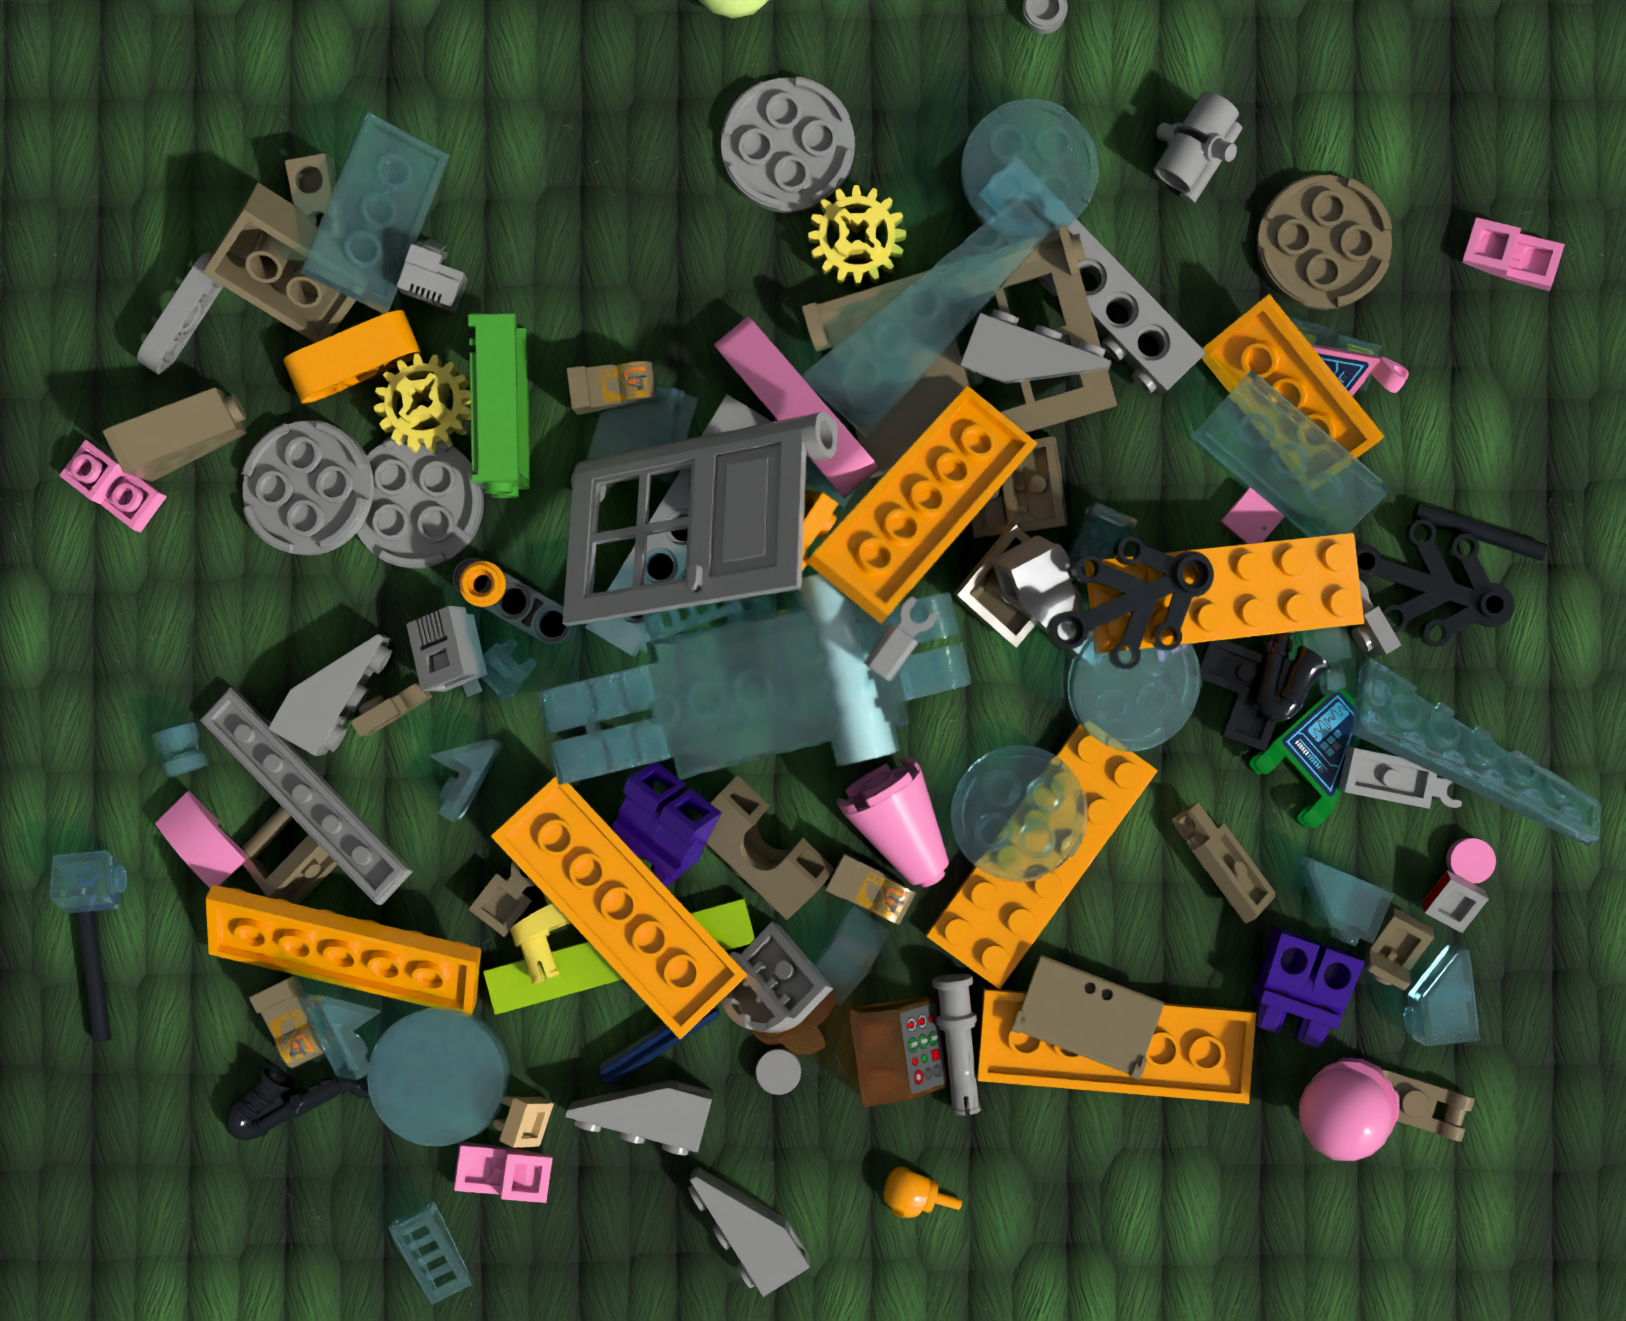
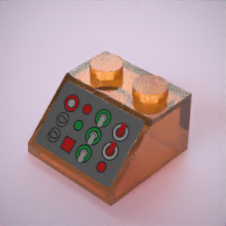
M938 995L849 1008L863 1107L909 1101L950 1086L944 1035L936 1023V1017L940 1015Z

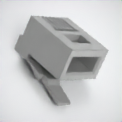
M431 238L425 243L417 241L415 245L410 244L396 287L403 295L456 313L467 278L464 272L441 264L442 260L446 259L448 253L444 251L447 244Z
M447 606L439 611H435V613H430V615L428 614L406 624L421 691L446 692L462 685L467 697L482 692L478 678L486 676L487 671L474 614H467L466 607Z

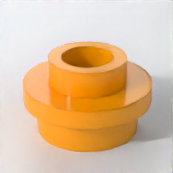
M477 561L464 569L460 577L459 587L462 596L467 602L478 607H489L496 604L503 597L506 590V579L502 570L495 564L487 561ZM481 576H488L491 580V588L485 593H480L476 589V581Z

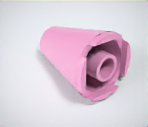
M903 757L899 759L902 767L890 770L886 763L862 776L845 790L849 798L846 801L838 798L837 803L841 812L909 884H921L922 887H928L937 883L945 876L944 869L948 866L949 860L921 767L914 757Z

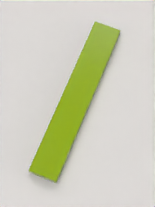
M745 897L690 912L725 951L751 944L756 939ZM589 941L551 951L560 975L551 979L547 978L540 962L546 980L532 985V978L525 959L483 971L495 1015L619 981L623 978Z

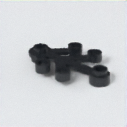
M1428 520L1414 521L1407 526L1405 531L1407 542L1416 548L1428 574L1382 559L1377 549L1371 545L1359 544L1355 546L1357 558L1363 553L1368 555L1371 560V565L1367 570H1362L1358 566L1359 580L1363 581L1376 576L1424 592L1400 605H1390L1381 609L1385 617L1390 610L1395 611L1399 615V623L1395 627H1391L1394 632L1403 630L1409 620L1447 601L1466 607L1444 620L1435 619L1425 622L1420 628V638L1427 646H1443L1449 641L1452 634L1474 623L1488 628L1501 626L1513 614L1514 599L1512 594L1505 586L1489 581L1477 557L1479 542L1470 534H1461L1453 537L1448 544V553L1452 559L1460 562L1471 588L1454 582L1434 542L1437 534L1436 528ZM1418 525L1423 526L1427 530V538L1424 542L1418 541L1414 536V530ZM1460 540L1467 541L1470 546L1467 556H1462L1457 550V544ZM1490 596L1496 598L1499 604L1495 613L1489 612L1486 608V601ZM1432 625L1439 626L1442 631V636L1437 642L1429 637V629Z
M1127 536L1119 539L1113 548L1115 559L1123 565L1139 562L1165 575L1152 582H1146L1104 565L1095 555L1088 554L1078 557L1072 565V574L1078 582L1084 584L1097 582L1124 594L1081 614L1066 611L1054 615L1049 620L1046 630L1050 643L1062 650L1078 648L1085 642L1088 631L1131 612L1121 641L1115 643L1109 651V660L1114 667L1118 669H1131L1140 661L1141 652L1139 648L1157 600L1172 594L1164 623H1159L1153 627L1150 633V640L1158 650L1165 651L1177 648L1182 641L1181 627L1192 598L1205 594L1213 583L1214 570L1212 564L1203 554L1187 551L1172 557L1145 546L1138 537ZM1126 542L1132 543L1136 549L1135 556L1132 559H1128L1123 554L1122 549ZM1085 560L1090 561L1094 566V574L1090 578L1085 577L1081 572V565ZM1186 566L1191 567L1195 572V579L1191 584L1187 583L1182 576ZM1062 622H1066L1071 627V635L1067 640L1060 638L1058 635V626ZM1164 628H1168L1173 636L1171 643L1168 645L1163 644L1160 640V632ZM1123 646L1131 651V660L1127 664L1122 663L1118 657V652Z

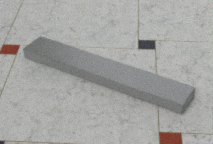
M230 687L200 719L205 727L375 904L383 905L413 872L283 737L268 729L270 723L238 690Z

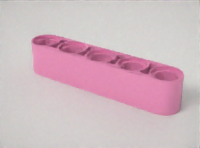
M749 316L744 318L714 344L716 349L777 421L825 412L838 423L837 450L834 457L815 461L808 454L807 449L806 455L843 498H846L880 469L860 443Z

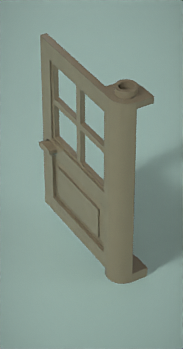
M1066 224L1059 226L1057 231L828 302L821 304L814 302L802 306L810 337L816 351L826 350L832 346L858 441L880 468L869 479L885 475L965 387L969 386L965 369L960 366L963 357H961L947 305L994 291L1000 311L1010 314L1003 288L1052 273L1066 326L1053 330L1061 333L1062 337L1069 335L1071 345L1075 348L1078 347L1080 341L1101 347L1078 266L1079 262L1086 260L1079 233L1070 236ZM1108 370L1080 374L1083 384L1082 388L1038 401L1034 399L1030 381L1020 382L1026 404L1001 411V413L1027 433L1116 407L1117 402Z

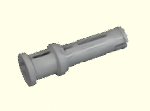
M948 974L933 978L932 985L935 989H938L940 1015L936 1017V1023L939 1029L945 1032L952 1101L951 1112L954 1115H965L964 1096H966L967 1109H969V1114L972 1115L981 1111L971 1028L975 1027L977 1022L976 1013L971 1011L969 986L973 984V977L970 974Z

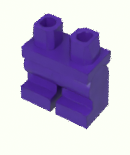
M654 761L627 778L623 790L627 797L619 809V818L614 821L611 829L639 859L643 857L652 864L650 871L667 887L678 879L682 872L699 861L702 849L707 843L722 812L692 789L682 794L686 784L657 761ZM654 781L662 782L668 790L659 795L654 791ZM688 808H695L701 813L703 818L694 823L688 818Z
M1272 926L1267 942L1270 944L1261 966L1258 982L1255 983L1252 995L1258 1000L1255 1008V1025L1279 1034L1287 1012L1300 1016L1293 1037L1302 1043L1320 1048L1328 1034L1329 1028L1339 1029L1343 1018L1341 1015L1349 1002L1365 961L1353 953L1318 941L1315 943L1310 938Z

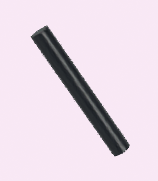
M1421 502L1416 504L1412 513V519L1414 520L1425 519L1432 522L1436 527L1460 535L1470 534L1478 541L1539 561L1543 560L1547 552L1548 545Z
M94 905L75 908L92 1039L93 1042H103L111 1040L112 1037Z

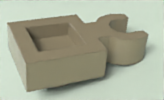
M417 682L393 698L384 700L383 696L379 695L358 708L361 715L350 722L359 737H367L404 716L411 709L425 703L432 698V695L429 691H421L420 684Z
M513 861L510 878L506 880L499 873H496L468 910L503 937H506L510 932V928L519 921L534 900L524 894L528 887L536 886V884L530 878H526L522 874L521 868Z

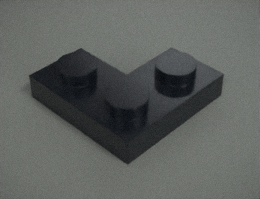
M1227 640L1207 641L1193 678L1235 693L1220 736L1265 752L1276 725V721H1271L1264 717L1257 706V686L1261 683L1267 656Z

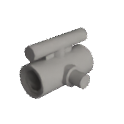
M1205 91L1201 94L1183 123L1177 122L1173 125L1162 123L1158 127L1157 138L1167 142L1168 147L1154 167V172L1163 182L1181 191L1179 195L1186 202L1195 204L1222 160L1230 162L1235 158L1237 147L1233 143L1243 129L1235 121L1239 115L1237 108L1224 97Z

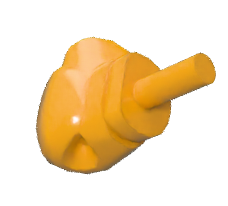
M903 1166L892 1170L884 1185L883 1199L891 1207V1213L896 1217L913 1218L922 1211L930 1213L934 1204L960 1210L962 1205V1199L938 1193L937 1181L914 1173Z

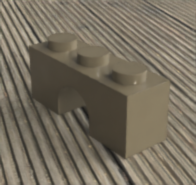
M738 775L710 803L722 814L705 845L711 847L731 866L737 876L743 878L764 898L765 902L772 909L777 910L786 920L822 887L835 870L804 838L794 847L787 850H778L769 846L759 834L758 821L770 805ZM701 813L693 821L694 823L703 818Z

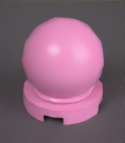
M1342 1058L1337 1062L1326 1065L1305 1087L1299 1101V1122L1301 1130L1315 1150L1332 1160L1356 1161L1373 1155L1385 1144L1399 1117V1095L1397 1091L1395 1092L1392 1083L1383 1074L1384 1071L1379 1066L1364 1059Z

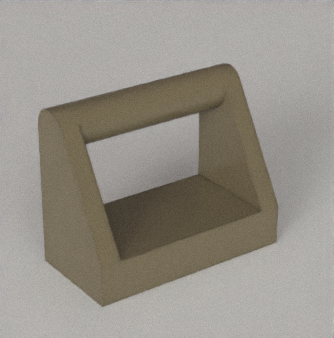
M281 806L241 847L249 856L242 865L268 898L284 899L299 905L338 864L310 835L272 873L257 859L261 852L294 819Z

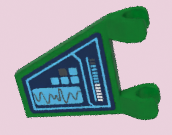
M1336 683L1276 739L1268 744L1265 752L1259 751L1249 760L1248 764L1256 774H1268L1285 757L1319 796L1300 810L1296 815V819L1306 829L1317 828L1334 810L1341 792L1338 788L1347 747L1358 746L1369 716L1342 685Z

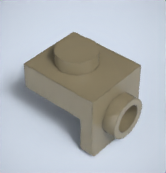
M1393 907L1365 946L1366 970L1380 983L1385 985L1393 984L1402 990H1406L1411 983L1410 970L1434 939V928Z

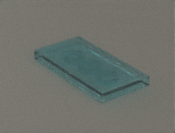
M367 112L362 119L300 273L386 314L390 310L398 290L396 286L410 244L415 245L450 155Z
M1252 369L1190 436L1246 485L1274 506L1287 520L1309 538L1347 534L1390 490L1386 483Z

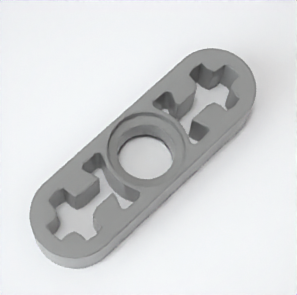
M209 252L203 254L195 262L139 349L138 362L159 375L166 372L175 362L223 288L221 284L202 273L212 255Z

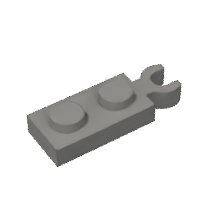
M1348 746L1338 790L1430 809L1433 796L1438 803L1457 808L1461 807L1462 801L1449 797L1447 788L1453 782L1466 784L1467 778L1450 771L1437 775L1439 764Z

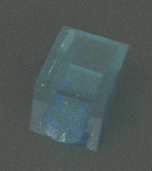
M108 850L53 855L49 898L65 914L120 909L121 892L126 890L127 874L124 866Z

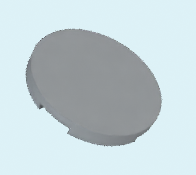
M797 76L796 78H778L766 82L761 81L748 88L738 97L725 118L721 133V151L726 172L731 182L745 198L764 209L781 213H795L819 206L823 199H830L836 193V190L841 188L851 170L855 151V137L850 116L835 94L813 80Z
M299 421L291 424L284 423L272 429L253 447L242 470V475H244L243 501L245 506L243 511L248 523L266 543L285 552L296 555H319L337 549L358 532L371 508L374 480L368 457L353 437L340 428L326 422Z
M391 438L383 441L384 443L377 446L367 455L373 473L374 494L367 518L357 532L358 537L378 558L396 566L424 569L448 562L469 545L478 531L483 516V489L471 482V475L477 474L472 471V463L460 450L454 446L449 448L442 440L436 442L435 453H430L423 443H421L417 453H414L408 448L407 440L400 446Z

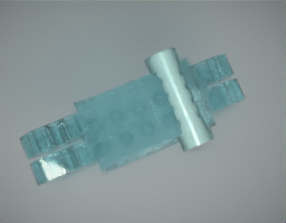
M816 574L802 578L801 589L794 590L797 608L784 609L765 616L751 617L748 620L735 621L715 628L710 627L691 634L677 635L674 638L648 641L646 646L651 662L649 665L537 692L536 695L546 734L584 725L587 731L585 735L549 743L558 785L673 757L678 778L681 780L724 767L771 757L775 754L787 753L807 746L820 745L827 741H831L836 766H841L901 751L895 726L899 727L909 724L904 701L972 685L963 643L909 655L891 682H888L864 665L863 662L891 624L896 627L901 622L900 610L905 602L899 603L885 621L880 624L824 576ZM950 592L916 599L915 605L910 610V617L914 622H924L931 612L937 614L934 625L927 631L917 633L914 640L918 644L960 634ZM651 709L653 716L651 719L601 730L599 723L601 721Z

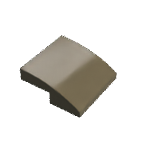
M1056 437L1033 439L1038 444L972 519L975 539L1001 536L1011 523L1016 524L1024 532L1068 526Z

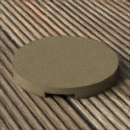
M1313 174L1292 182L1281 190L1269 203L1261 217L1257 230V256L1262 272L1268 282L1287 300L1309 309H1337L1359 300L1369 293L1382 279L1390 264L1389 259L1392 249L1391 230L1393 228L1383 203L1364 184L1350 177L1346 179L1340 176H1315Z

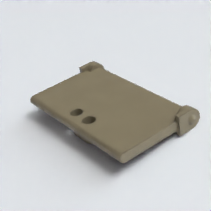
M1040 955L1021 1008L1016 1010L1015 1016L1011 1021L1010 1031L1020 1034V1032L1125 1072L1129 1074V1077L1139 1080L1144 1072L1147 1062L1145 1056L1164 1002Z

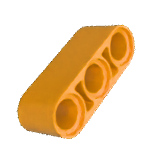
M395 310L297 350L286 356L283 361L300 402L310 403L380 375L385 371L398 367L397 361L400 359L404 363H408L413 360L414 354L421 355V350L404 311Z

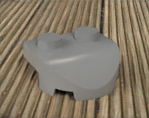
M771 922L742 954L732 952L729 955L743 969L747 976L721 1000V1003L727 1015L736 1024L759 1032L777 1033L787 1031L800 1024L831 992L833 987L779 924Z

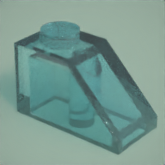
M1299 855L1296 864L1320 922L1333 927L1330 936L1353 946L1357 945L1359 938L1373 944L1394 893L1314 859Z
M1457 944L1446 945L1408 993L1409 1007L1404 1008L1403 1016L1406 1031L1409 1035H1412L1413 1040L1424 1046L1480 1040L1470 949Z

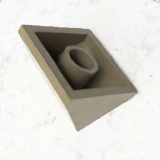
M1011 523L955 590L954 594L967 611L1009 644L1017 648L1036 624L1004 598L991 562L992 558L1031 539L1016 524Z

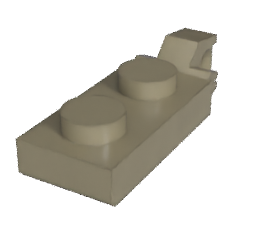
M1199 802L1181 810L1172 819L1181 838L1187 841L1189 848L1192 849L1203 869L1209 873L1227 898L1229 904L1236 910L1245 924L1256 919L1275 898L1276 892L1225 823L1220 825L1215 823Z

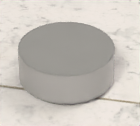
M1024 0L1021 11L1022 19L1031 31L1038 34H1049L1059 29L1063 24L1068 4L1067 0Z
M774 1047L765 1051L757 1062L756 1077L758 1083L765 1091L775 1095H782L792 1091L799 1083L801 1077V1064L796 1054L784 1047Z

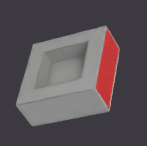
M1447 870L1421 903L1425 914L1463 933L1489 898L1484 889Z

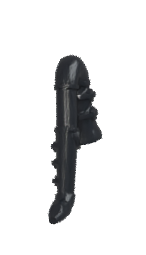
M1294 632L1270 634L1266 651L1267 660L1261 683L1257 686V706L1262 715L1271 721L1281 722L1292 718L1302 708L1313 682L1331 670L1330 665L1324 658L1304 646L1298 647L1294 660L1289 659L1288 654L1291 653L1293 640L1290 639V636Z
M264 1062L259 1066V1074L254 1084L231 1102L225 1113V1127L232 1137L247 1141L266 1135L269 1130L290 1118L299 1117L346 1091L359 1098L374 1099L377 1093L363 1079L350 1073L336 1075L334 1078L322 1079L318 1084L309 1085L306 1091L298 1090L292 1093L290 1097L284 1098L282 1093L293 1087V1081L278 1066Z

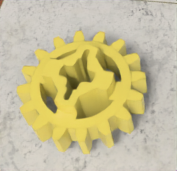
M854 185L852 196L846 197L841 189H837L835 193L836 202L834 204L826 199L820 202L824 216L812 214L811 224L819 228V230L808 233V241L819 244L812 251L813 260L822 258L826 260L822 266V273L824 275L830 273L833 269L838 271L837 283L839 284L845 281L847 275L853 276L855 287H860L862 276L866 275L875 284L879 281L878 270L880 268L888 273L893 271L894 265L889 258H901L904 249L895 244V242H901L906 239L905 230L895 229V226L902 222L903 215L901 212L890 215L889 211L893 200L889 197L882 203L876 201L877 189L872 188L867 197L861 196L859 185ZM861 208L867 211L865 213H849L847 210ZM882 223L887 232L885 248L876 239V232L880 229ZM830 224L839 235V240L832 249H830L827 241V231ZM851 229L855 233L860 232L862 229L866 231L865 243L858 239L850 243L849 230ZM850 259H865L868 263L855 265L847 262Z
M414 354L413 365L409 367L401 359L398 360L397 366L400 372L394 375L385 371L383 376L389 383L388 387H377L375 390L379 398L384 400L383 403L374 406V410L379 416L386 417L379 423L385 433L393 432L391 439L398 446L407 440L408 448L414 453H417L421 443L425 444L430 453H435L436 442L441 440L450 448L453 446L450 435L456 432L464 436L467 432L461 425L462 419L471 420V409L465 406L471 404L470 391L464 390L470 384L464 374L457 375L458 368L452 361L442 368V361L435 354L432 355L428 364L424 363L419 354ZM450 389L453 392V407L451 411L447 409L446 400L451 395ZM399 396L402 398L403 407L398 412L401 416L400 418H398L397 415V401ZM422 399L426 402L432 401L428 408L423 405L418 407V403ZM437 426V427L432 428V429H429V430H424L425 428H428V427Z

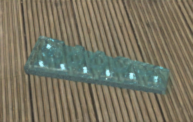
M1016 197L966 238L959 247L953 249L937 262L935 267L902 291L900 296L883 310L872 316L865 322V325L848 339L843 340L801 377L866 438L870 437L1052 229Z
M1369 658L1360 667L1351 734L1588 847L1600 838L1601 803L1550 770L1542 768L1520 751L1514 750L1509 753L1497 746L1496 742L1492 739V734L1482 727L1477 726L1472 730L1453 718L1455 710L1444 703L1439 702L1434 706L1416 694L1417 686L1379 662Z

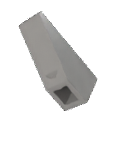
M993 309L991 317L982 313L979 314L960 365L964 369L1005 384L1106 371L1110 369L1112 363L1111 360L1103 358L1106 350L1101 347L1080 341L1078 347L1075 348L1060 342L1062 334L1040 325H1036L1034 332L1017 326L1019 318Z
M1036 535L991 559L1004 598L1043 631L1046 632L1049 620L1058 613L1066 611L1082 613L1081 608L1084 607V602L1078 589L1071 583L1067 571L1070 568V561L1065 550L1059 544ZM1062 622L1058 626V635L1060 638L1067 640L1071 635V627L1066 622ZM1090 630L1085 642L1075 649H1068V651L1095 667L1099 664L1094 650L1093 632Z
M377 634L290 689L268 729L314 756L326 755L328 750L334 752L347 732L343 724L351 711L354 713L358 712V708L364 704L369 694V689L365 686L373 672L379 674L387 664L392 654V650L388 649L392 638L387 635Z
M666 1080L573 1101L565 1117L574 1119L576 1127L587 1131L599 1132L601 1127L618 1131V1137L625 1141L642 1144L645 1139L663 1143L662 1149L677 1155H688L689 1151L698 1153L714 1091L675 1080Z
M697 1167L692 1170L690 1181L693 1185L688 1188L690 1195L701 1211L708 1208L716 1221V1224L713 1225L716 1237L726 1250L732 1247L741 1261L737 1264L738 1271L749 1288L757 1286L764 1297L810 1268V1255L786 1217L702 1168Z

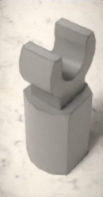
M914 597L906 600L901 607V622L897 627L893 624L889 626L863 662L864 665L888 682H891L917 646L918 642L914 640L917 633L927 631L936 622L937 614L935 612H931L922 623H916L911 619L910 610L917 601Z

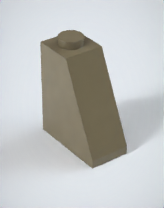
M214 387L109 427L102 432L123 473L153 482L247 434L242 420L247 417L242 405L234 394L228 396L227 393Z

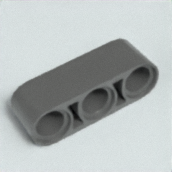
M467 558L456 566L453 573V584L460 594L459 581L464 569L474 562L484 560ZM502 570L506 579L505 593L496 604L483 608L544 643L563 645L569 642L576 633L577 625L566 626L563 633L557 637L547 635L543 625L545 618L549 614L560 612L563 615L564 606ZM488 576L486 585L483 589L479 590L480 593H485L491 588V580ZM520 589L526 596V606L522 612L512 615L505 607V599L511 591Z

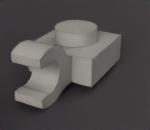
M1359 580L1364 624L1353 625L1352 636L1358 647L1363 652H1368L1370 657L1386 655L1402 645L1380 607L1373 606L1366 585Z

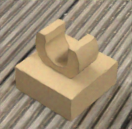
M502 1097L500 1102L508 1105L510 1110L507 1119L494 1120L493 1125L495 1128L502 1131L499 1141L513 1148L540 1146L554 1103L541 1097Z

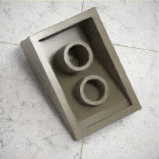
M257 183L218 242L202 272L315 343L332 335L368 283L298 207L260 183Z

